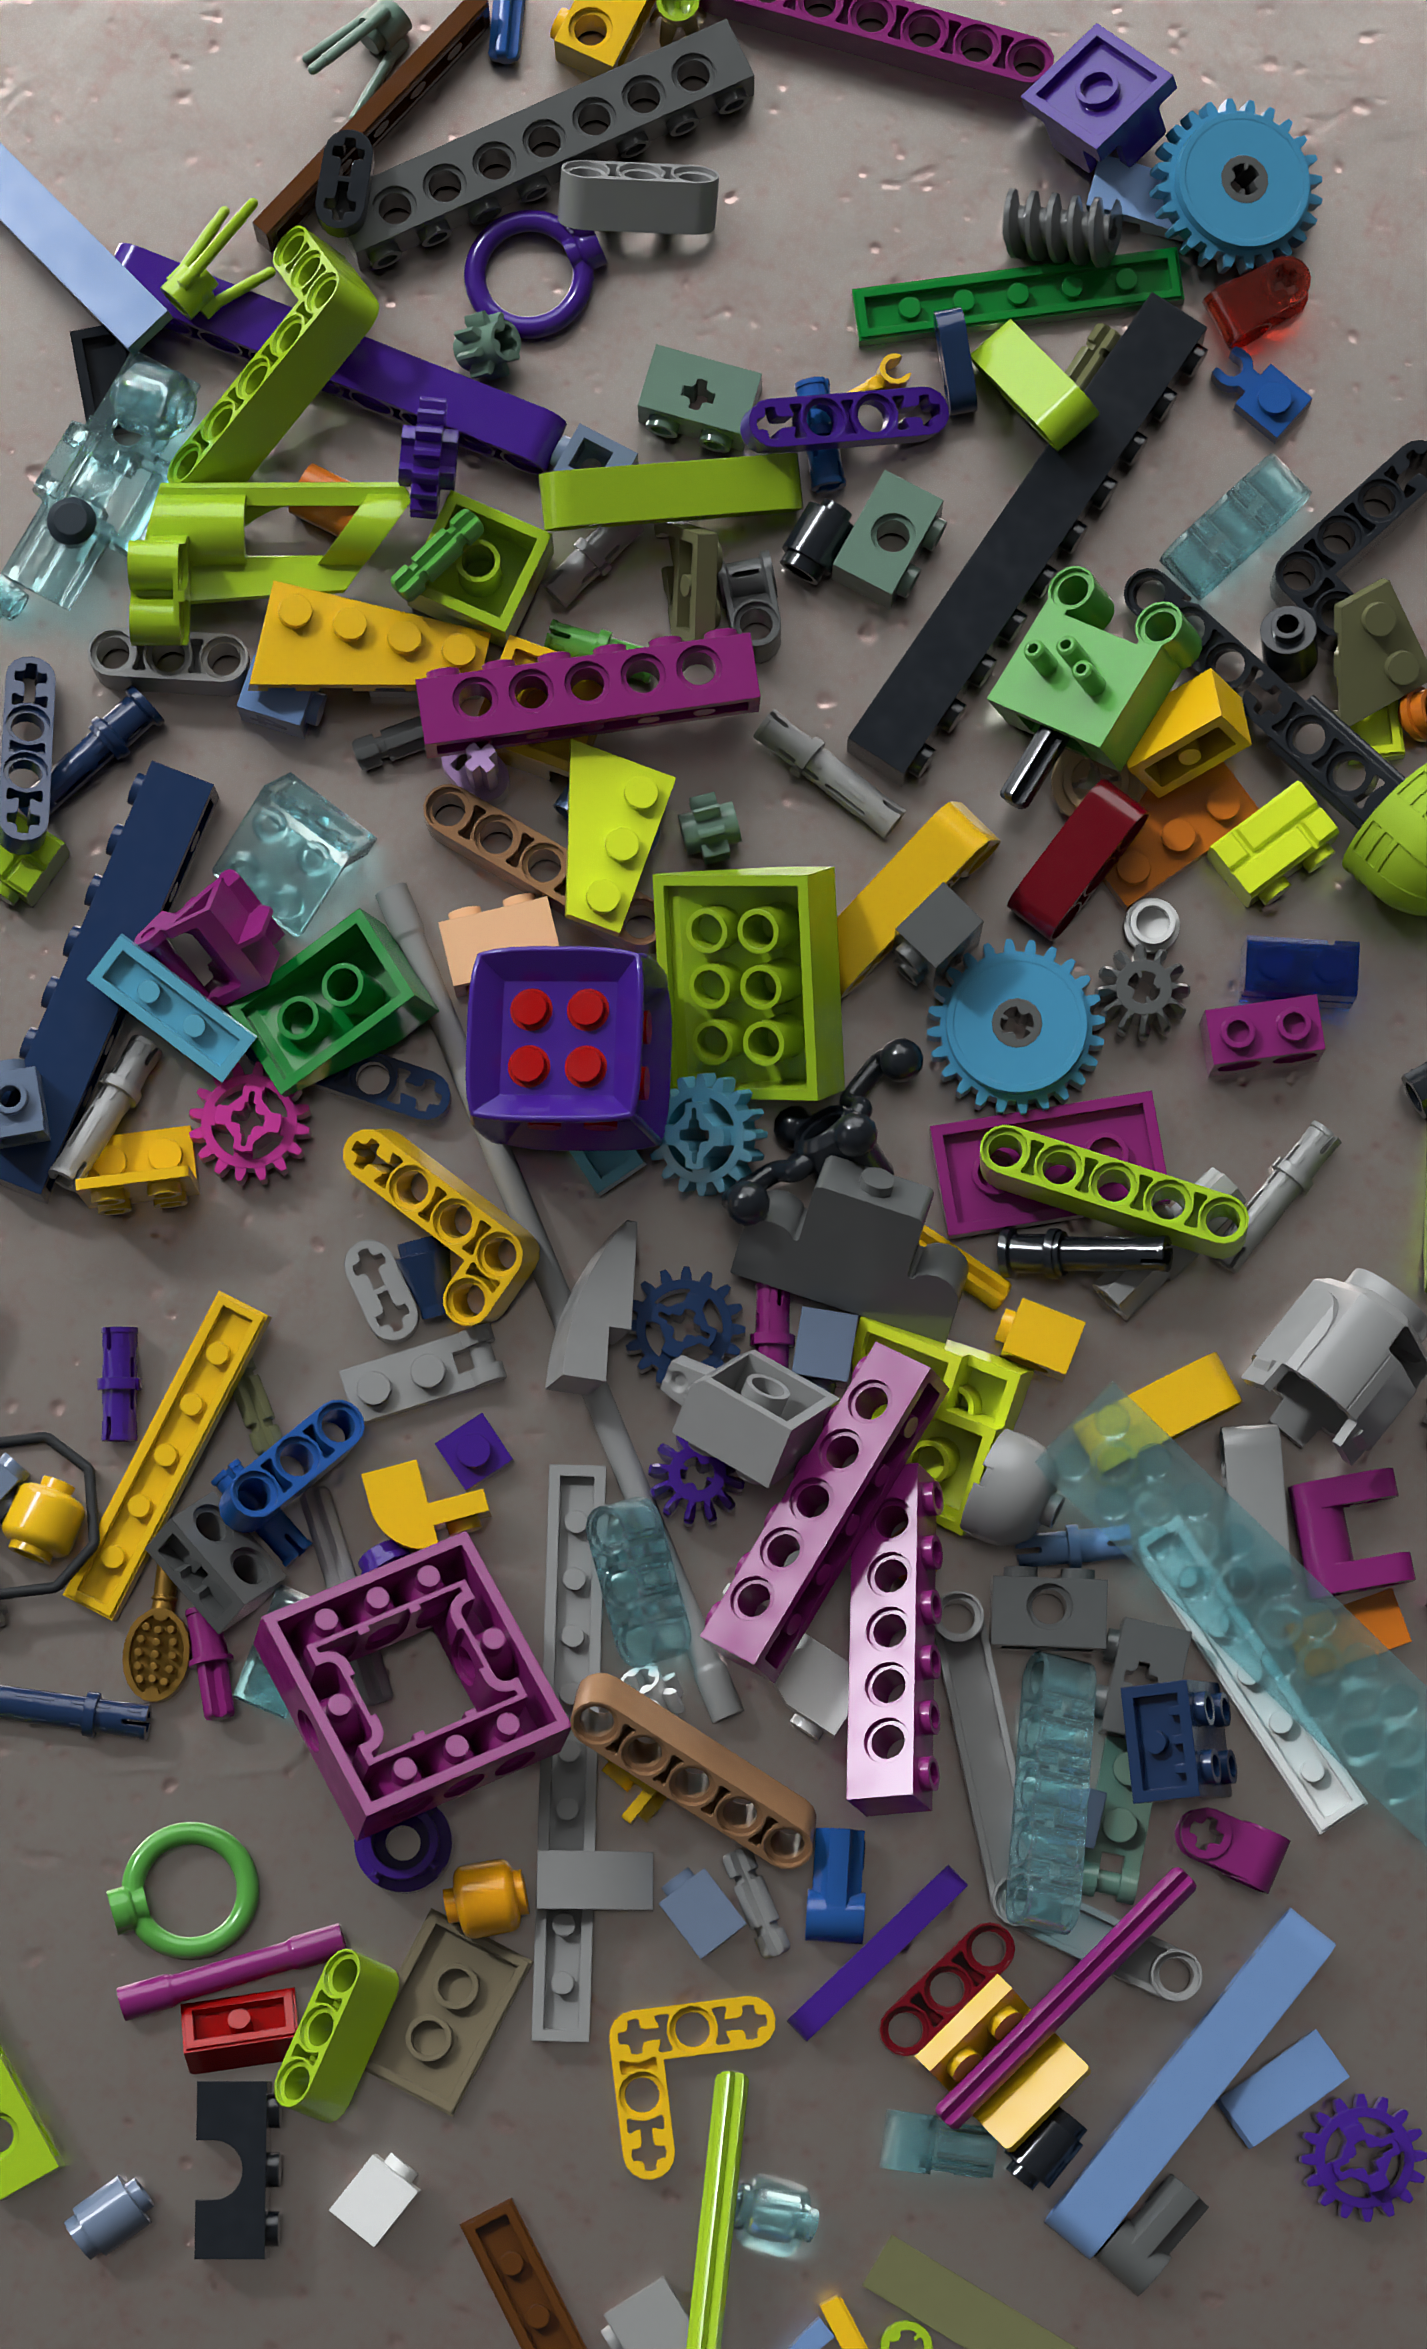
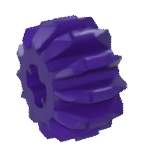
M676 1435V1444L679 1452L669 1445L662 1443L657 1449V1454L667 1464L656 1463L649 1466L648 1475L654 1479L664 1481L650 1489L651 1498L662 1499L671 1496V1499L663 1508V1515L670 1518L680 1506L685 1508L684 1526H693L696 1511L702 1510L706 1523L713 1525L717 1521V1514L713 1504L715 1503L723 1511L731 1513L735 1509L736 1503L726 1492H742L745 1482L738 1477L729 1476V1474L736 1472V1469L715 1457H707L695 1452L690 1448L688 1441ZM695 1466L699 1474L707 1472L710 1474L711 1477L706 1478L705 1489L697 1490L694 1483H683L681 1478L686 1479L688 1467Z

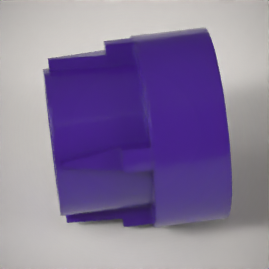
M435 1807L360 1841L354 1839V1849L360 1868L373 1883L390 1892L410 1894L431 1887L445 1874L453 1857L454 1837L447 1818ZM400 1828L414 1829L420 1837L419 1851L409 1860H397L389 1851L388 1842L390 1836Z

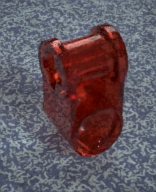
M1281 256L1274 258L1272 261L1242 277L1223 283L1211 291L1203 299L1202 303L1228 349L1232 350L1235 346L1242 348L1259 339L1269 330L1297 317L1303 312L1308 302L1311 275L1303 261L1293 256ZM1281 281L1286 288L1295 285L1294 294L1289 295L1284 288L1275 291L1276 283Z

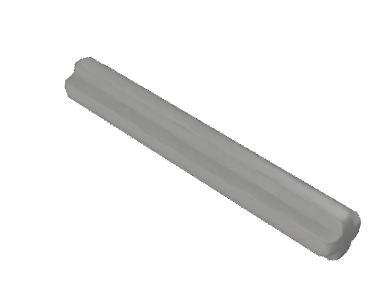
M320 1486L305 1491L300 1495L299 1500L328 1589L355 1578L357 1575L330 1490L325 1486ZM380 1650L350 1662L355 1672L354 1677L359 1694L366 1706H375L387 1702L393 1697V1691Z

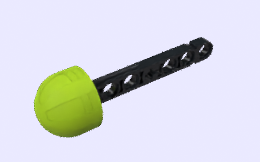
M1145 568L1131 575L1125 584L1124 598L1126 605L1137 617L1144 610L1137 603V591L1145 582L1155 580L1164 585V602L1173 603L1185 617L1198 616L1203 620L1205 631L1201 638L1202 650L1198 659L1191 665L1200 674L1210 668L1216 672V663L1225 653L1238 652L1243 656L1245 667L1241 676L1236 680L1225 682L1237 694L1245 690L1242 697L1245 715L1272 738L1266 747L1359 830L1344 854L1342 867L1347 872L1353 874L1359 883L1364 884L1371 894L1376 895L1389 906L1408 914L1427 916V763L1406 778L1315 695L1310 696L1305 701L1199 604L1189 602L1192 598L1166 574L1158 569ZM1261 670L1263 675L1255 679L1257 672ZM1255 681L1268 694L1274 695L1278 690H1281L1282 693L1277 699L1279 704L1282 705L1281 710L1276 714L1267 710L1262 715H1259L1263 705L1246 688ZM1317 724L1323 728L1325 733L1323 746L1316 753H1301L1295 743L1298 731L1305 725ZM1346 761H1359L1365 767L1366 775L1364 782L1355 790H1342L1336 782V771ZM1382 779L1385 784L1374 790L1378 780ZM1367 798L1364 807L1359 808L1357 803Z

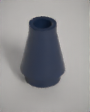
M433 1236L398 1244L400 1259L395 1261L420 1309L422 1320L446 1314L443 1306V1294L451 1281L450 1249L444 1247V1244Z

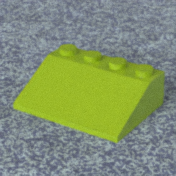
M765 867L653 874L657 963L665 971L668 978L672 1013L670 1089H678L677 1079L681 1077L694 1076L697 1078L698 1074L715 1073L717 1079L720 1077L735 1078L734 1092L750 1089L753 1093L751 1099L819 1101L844 1091L845 1078L835 867Z

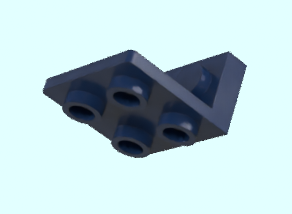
M1179 1680L1120 1688L1133 1804L1195 1797H1232L1231 1784H1235L1237 1781V1763L1231 1749L1227 1750L1225 1727L1229 1726L1231 1722V1710L1226 1693L1220 1692L1219 1683Z

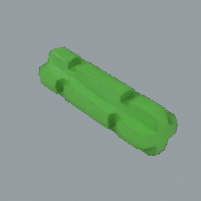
M466 508L461 509L449 521L450 525L447 530L441 528L411 557L412 564L409 567L404 564L391 577V586L397 594L408 602L414 601L426 590L425 583L427 581L433 583L464 553L462 549L465 544L471 546L483 534L484 525L474 513Z

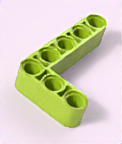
M300 225L290 229L281 238L273 254L274 267L299 301L177 451L168 468V482H247L375 323L379 313V303L376 297L344 255L305 227Z

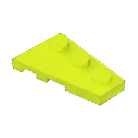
M571 739L569 743L570 767L565 918L618 937L676 777Z

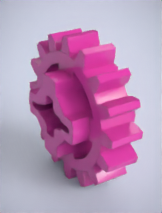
M238 1062L232 1070V1078L225 1079L221 1083L212 1076L217 1086L212 1092L203 1088L197 1090L198 1097L205 1105L203 1108L189 1110L190 1118L197 1123H201V1127L189 1132L193 1143L206 1142L207 1145L198 1153L203 1163L210 1162L215 1158L218 1159L214 1170L218 1177L223 1178L230 1169L235 1170L238 1185H245L249 1173H256L262 1185L268 1184L269 1169L275 1167L279 1173L285 1176L289 1173L284 1161L286 1157L290 1155L297 1159L303 1158L304 1153L296 1144L297 1139L311 1138L312 1132L309 1127L299 1124V1120L310 1116L311 1111L308 1104L294 1105V1102L302 1095V1090L287 1097L280 1095L272 1080L266 1077L265 1069L261 1062H256L252 1074H245ZM243 1090L242 1096L228 1106L221 1105L228 1096ZM267 1092L276 1096L286 1108L287 1117H282L281 1114L272 1113L267 1107ZM255 1105L256 1114L263 1126H254L246 1142L245 1134L238 1121H247ZM214 1130L232 1137L234 1140L233 1156L219 1146L214 1136ZM271 1142H280L272 1152L258 1158V1153L261 1149Z

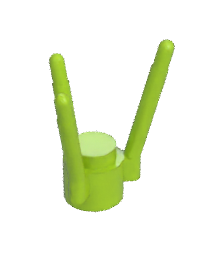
M250 198L215 237L230 214V209L227 206H222L208 223L180 265L166 278L167 281L160 287L161 292L169 302L189 320H192L199 312L207 319H210L222 306L275 276V268L267 267L214 296L212 291L219 284L206 270L207 266L257 208L258 200L256 198Z

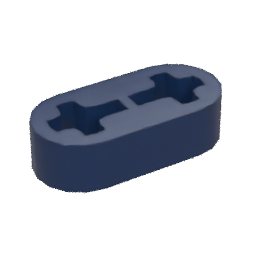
M961 307L934 311L935 337L949 415L976 412L978 410L976 385L963 310Z

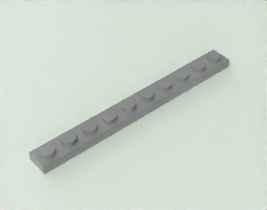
M549 1464L543 1673L570 1722L576 1691L580 1682L589 1675L601 1673L607 1467L601 1465ZM590 1707L591 1710L600 1713V1707ZM572 1729L561 1752L540 1761L537 1850L596 1851L598 1753L579 1741L574 1736ZM537 1877L531 2041L590 2042L594 1910H537Z

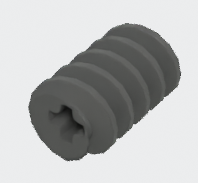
M1010 188L1006 196L1002 216V234L1007 252L1014 259H1022L1028 253L1032 260L1040 262L1049 255L1051 260L1058 264L1065 263L1070 257L1072 262L1078 266H1085L1092 259L1095 267L1106 268L1115 257L1120 243L1123 223L1122 206L1120 200L1116 199L1110 214H1105L1102 198L1095 197L1089 212L1083 211L1081 196L1073 195L1068 209L1065 210L1062 209L1060 194L1052 192L1047 206L1041 207L1039 192L1031 190L1026 204L1020 205L1018 190Z

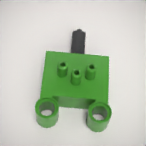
M1081 566L1066 567L1055 575L1048 588V600L987 698L1008 724L1034 735L1000 791V796L1007 803L1021 810L1029 807L1064 748L1121 772L1180 673L1198 659L1202 650V640L1198 632L1177 606L1173 603L1162 601L1146 607L1138 616L1135 624V633L1139 639L1138 643L1135 644L1103 631L1113 618L1114 603L1089 570Z

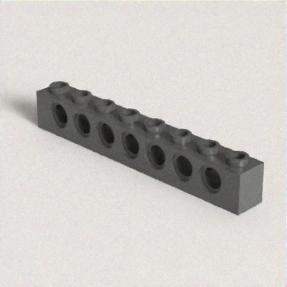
M722 20L374 175L364 225L356 234L344 237L360 271L370 266L374 269L387 267L399 260L402 252L419 244H422L424 247L436 245L446 240L452 234L453 229L466 223L472 222V224L478 225L488 222L501 213L502 207L520 199L522 202H532L543 197L551 190L552 185L560 182L561 167L566 162L574 160L608 161L619 155L621 158H630L646 150L650 145V141L668 133L671 136H679L691 131L699 124V119L717 111L720 114H728L740 109L749 101V97L754 95L755 75L728 20ZM698 76L703 78L707 85L701 90L689 91L684 89L680 83L687 77ZM641 98L652 99L658 104L656 109L649 113H639L630 107L634 101ZM591 120H600L609 126L600 135H589L581 130V127ZM542 142H551L559 147L557 153L546 158L532 153V149ZM492 164H501L510 170L505 177L498 180L488 179L482 175L483 170ZM443 186H452L460 191V194L449 202H441L432 197L433 193ZM340 191L338 204L332 208L333 216L337 221L343 220L345 212H354L349 208L348 191ZM394 208H402L410 213L408 219L400 224H390L382 219L386 212Z

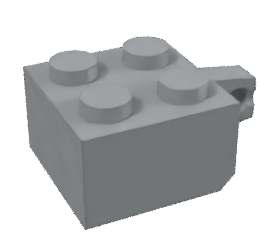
M756 1350L742 1353L717 1369L681 1355L671 1361L661 1385V1390L682 1406L672 1433L688 1441L690 1448L703 1456L715 1457L736 1469L738 1476L751 1484L763 1485L767 1488L792 1473L799 1460L811 1451L823 1431V1422L827 1413L832 1407L838 1405L840 1398Z

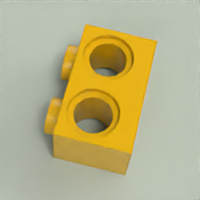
M574 0L570 10L564 7L561 8L551 28L550 38L554 39L556 61L593 78L626 64L656 6V0ZM587 31H597L605 37L596 45H585L578 40V37Z

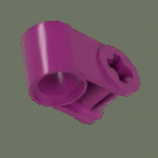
M1209 1807L1189 1810L1180 1817L1174 1830L1175 1843L1181 1853L1220 1871L1222 1875L1265 1894H1269L1291 1842L1288 1838L1249 1821L1239 1820ZM1208 1819L1211 1822L1209 1831L1216 1835V1840L1214 1843L1203 1844L1199 1849L1195 1846L1197 1836L1190 1832L1191 1825L1203 1824Z

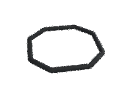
M36 1432L0 1437V1448L46 1443L84 1472L89 1542L54 1582L1 1588L0 1600L53 1594L62 1590L97 1551L100 1543L95 1470L90 1462L51 1433Z

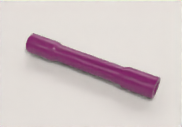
M340 1923L292 1936L287 1941L180 1973L162 1974L117 1988V1996L125 2021L173 2008L179 2003L289 1970H303L327 1963L330 1957L337 1951L347 1949Z

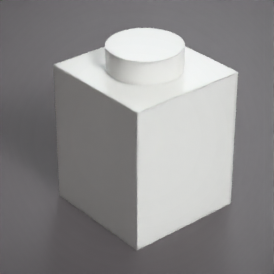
M392 2152L385 2160L378 2154H373L329 2211L370 2245L376 2247L422 2191L412 2183L418 2173Z

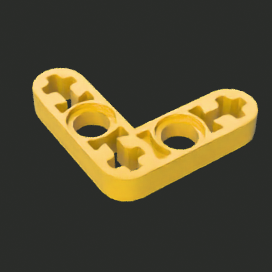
M743 1996L632 2010L621 2014L614 2020L610 2028L609 2043L621 2144L626 2167L633 2175L648 2180L662 2177L670 2170L675 2160V2143L664 2060L753 2049L764 2045L771 2038L776 2022L773 2009L766 2001L758 1997ZM747 2005L754 2006L756 2015L766 2016L767 2026L758 2028L757 2038L752 2040L746 2039L744 2030L726 2031L730 2043L716 2044L718 2024L712 2012L714 2008H726L724 2020L741 2017L743 2013L742 2007ZM690 2012L703 2015L710 2027L707 2040L696 2047L682 2044L675 2032L679 2018ZM657 2015H669L667 2036L673 2048L671 2051H659L661 2039L644 2042L642 2046L643 2052L639 2054H632L629 2045L619 2043V2033L628 2031V2021L639 2020L641 2029L659 2028L655 2017ZM640 2077L652 2080L659 2090V2100L656 2106L647 2112H637L631 2109L625 2098L629 2083ZM662 2115L664 2129L652 2127V2134L655 2145L665 2146L666 2157L657 2160V2169L652 2171L646 2170L644 2162L634 2161L632 2156L633 2149H638L642 2146L641 2129L629 2133L627 2120L647 2121Z

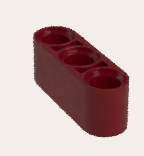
M1106 778L1100 780L1085 796L1017 886L1007 903V907L1048 940H1055L1073 921L1141 831L1149 817V811Z
M991 1922L979 1924L968 1931L885 2012L878 2028L879 2038L885 2049L894 2055L902 2057L916 2055L997 1974L1000 1976L1008 1968L1015 1954L1014 1939L1009 1931L1000 1924ZM991 1933L1002 1941L1004 1954L998 1964L985 1966L974 1958L972 1944L979 1934ZM950 1973L960 1980L963 1992L957 2004L945 2007L936 2003L932 1998L930 1986L938 1974ZM898 2014H911L917 2018L921 2025V2036L917 2043L911 2047L898 2046L889 2036V2023Z

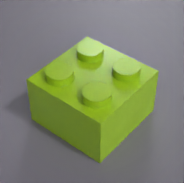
M450 490L426 543L441 528L447 530L450 525L449 521L464 508L470 510L480 519L484 525V532L471 546L465 544L462 549L464 553L433 583L427 581L425 583L426 590L414 601H407L409 607L443 622L491 633L489 642L504 648L509 634L516 635L553 557L552 534Z

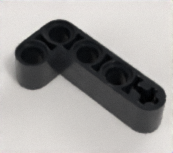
M1415 440L1402 446L1286 551L1277 562L1269 587L1272 599L1278 607L1296 606L1311 614L1316 623L1317 644L1321 649L1336 651L1338 646V638L1334 629L1325 625L1321 614L1334 610L1335 604L1354 594L1340 579L1427 501V441ZM1421 466L1426 470L1425 476L1420 473L1415 475L1407 482L1404 491H1402L1399 485L1404 480L1408 468L1414 471ZM1369 499L1382 500L1389 507L1390 514L1386 517H1374L1367 513L1363 502ZM1329 535L1342 536L1350 544L1351 550L1343 554L1332 553L1324 545L1323 539ZM1290 571L1302 572L1310 580L1311 586L1305 590H1294L1287 586L1283 575Z

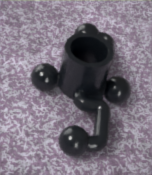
M895 1039L887 1043L883 1049L873 1053L866 1060L840 1095L839 1105L828 1106L814 1114L801 1106H790L780 1111L774 1121L773 1131L775 1137L780 1144L788 1149L795 1150V1152L786 1160H776L763 1165L725 1190L722 1195V1205L727 1210L729 1217L743 1226L755 1225L763 1221L770 1208V1198L767 1189L779 1182H798L809 1175L817 1183L824 1162L829 1156H837L867 1167L882 1168L894 1175L893 1166L877 1144L878 1130L875 1122L870 1118L873 1108L871 1102L866 1097L884 1074L889 1079L899 1083L907 1082L917 1077L923 1068L924 1057L921 1048L909 1039Z

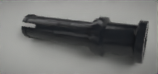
M1004 1228L998 1239L997 1263L1002 1278L1014 1279L1018 1273H1046L1050 1279H1060L1062 1276L1067 1275L1068 1271L1169 1272L1172 1267L1173 1248L1165 1249V1246H1171L1172 1244L1171 1238L1168 1235H1162L1161 1237L1068 1236L1067 1232L1059 1228H1050L1046 1234H1018L1014 1228Z

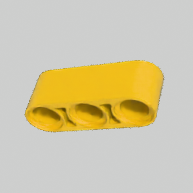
M1213 1352L1079 1420L1071 1427L1095 1473L1100 1477L1241 1405L1243 1400L1218 1353Z

